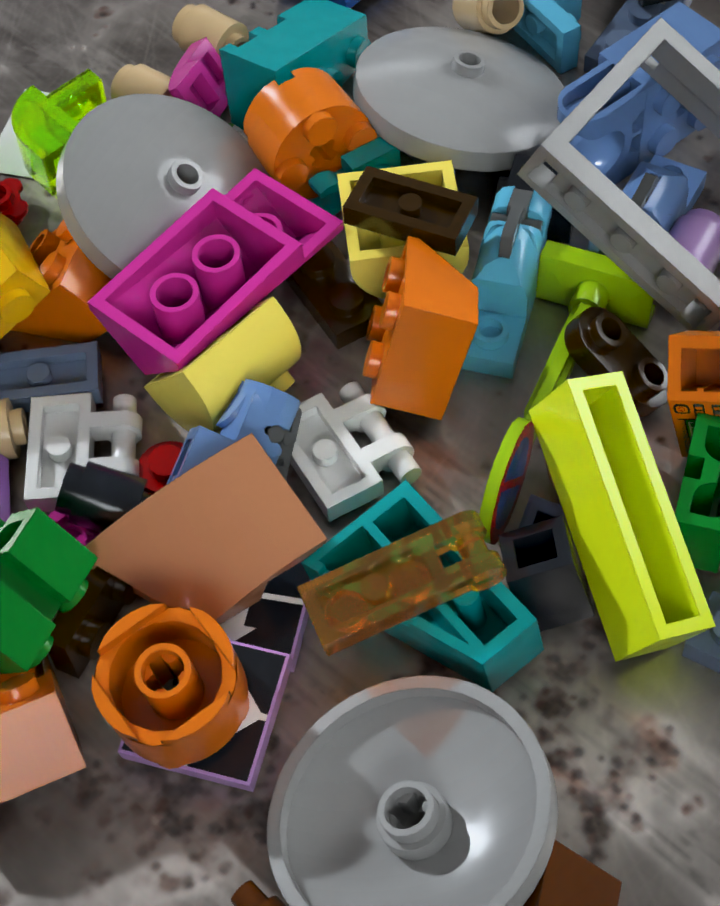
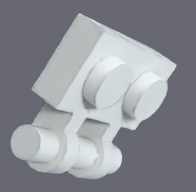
M357 381L346 384L340 390L339 397L344 404L335 409L332 408L322 392L301 402L299 406L302 415L290 464L329 522L384 494L383 479L378 472L382 470L393 472L400 483L407 480L409 484L415 482L422 473L421 468L413 458V446L404 434L393 431L385 420V408L371 404V394H367ZM354 431L365 432L372 443L360 448L350 433Z
M92 393L31 397L24 502L27 509L38 507L43 512H53L55 510L59 491L71 462L86 467L87 462L91 461L139 476L136 443L142 439L143 419L137 414L136 397L130 394H119L113 398V411L96 412ZM108 440L112 443L110 457L94 458L95 441Z

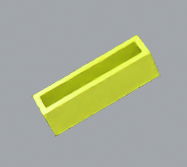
M623 372L567 379L530 409L529 414L615 662L673 647L715 627L716 625Z

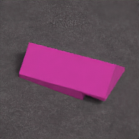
M254 168L226 195H223L214 188L209 190L87 303L91 312L144 375L180 371L344 230V223L339 218Z

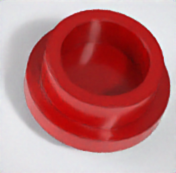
M177 441L160 442L148 448L139 459V477L148 479L146 492L154 494L166 486L184 443Z

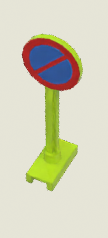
M547 240L540 254L536 297L568 306L569 316L525 407L524 418L518 417L512 422L494 460L486 484L477 527L478 540L495 545L499 541L498 534L504 533L516 506L527 472L532 447L537 437L529 410L569 379L576 364L565 345L564 333L568 323L587 308L601 307L612 312L622 322L646 329L649 327L656 307L653 304L654 299L606 255Z

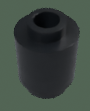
M91 461L87 462L86 467L71 462L59 491L55 512L68 515L69 523L103 532L153 494L145 492L148 479Z

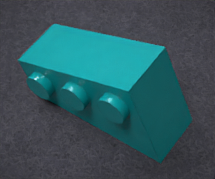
M304 0L277 16V25L268 30L257 27L250 31L248 39L250 41L239 47L229 43L219 49L231 123L244 130L243 122L246 112L260 90L273 80L280 85L294 78L295 76L290 71L299 68L311 67L321 69L329 73L342 88L344 83L355 72L360 55L371 44V41L368 39L367 15L329 0Z
M407 480L301 562L319 595L492 693L544 650L537 619Z

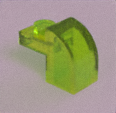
M89 68L62 84L47 96L32 85L22 93L12 110V127L24 166L29 175L52 196L57 194L56 173L60 155L72 131L89 111L107 101L102 79Z

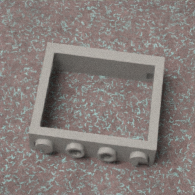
M660 17L547 137L517 175L687 330L708 331L720 322V280L570 144L575 136L639 67L647 72L720 139V70ZM546 161L558 174L555 175L543 163ZM694 299H697L699 302H701L706 307V309H702L694 301Z

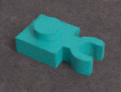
M378 137L341 156V169L335 172L329 170L322 171L308 180L309 186L319 196L311 200V202L332 215L337 214L342 210L337 174L364 171L366 166L377 169L401 166L400 150L381 137Z

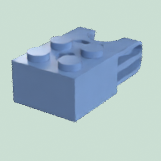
M677 2L600 52L598 66L567 85L558 96L557 120L562 123L660 17L682 35L718 70H720V28L682 2ZM639 67L575 136L570 144L616 185L632 174L640 162L645 161L649 163L654 155L662 157L667 155L676 143L695 130H703L706 126L647 72Z

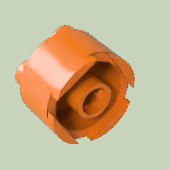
M305 67L290 71L295 77L280 85L273 80L263 87L251 102L243 124L249 146L269 176L302 197L311 199L319 196L309 186L308 180L319 172L326 170L335 172L341 169V156L376 139L377 133L366 115L329 73L318 68Z
M163 603L140 607L122 617L109 629L97 651L100 656L97 661L95 675H92L91 690L94 701L102 716L133 752L148 761L172 769L201 761L225 746L246 718L249 711V698L245 671L227 634L219 623L202 610L188 606L189 609L167 607ZM175 678L179 684L167 691L163 686L169 680Z

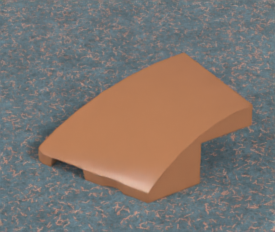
M251 433L209 457L155 492L106 528L85 547L98 557L92 567L93 570L98 566L132 586L135 594L150 603H165L167 607L189 609L188 606L206 612L220 625L260 601L268 581L305 560L326 543L327 537Z

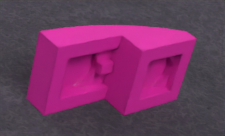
M207 37L192 43L183 54L172 73L168 88L173 97L196 104L220 117L228 106L221 57Z

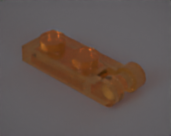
M474 510L456 513L298 586L297 589L328 656L335 654L469 591H483L502 581L507 575V569L499 553L488 549L483 539L486 536L487 530L479 514ZM450 550L458 551L462 561L444 568L439 555Z

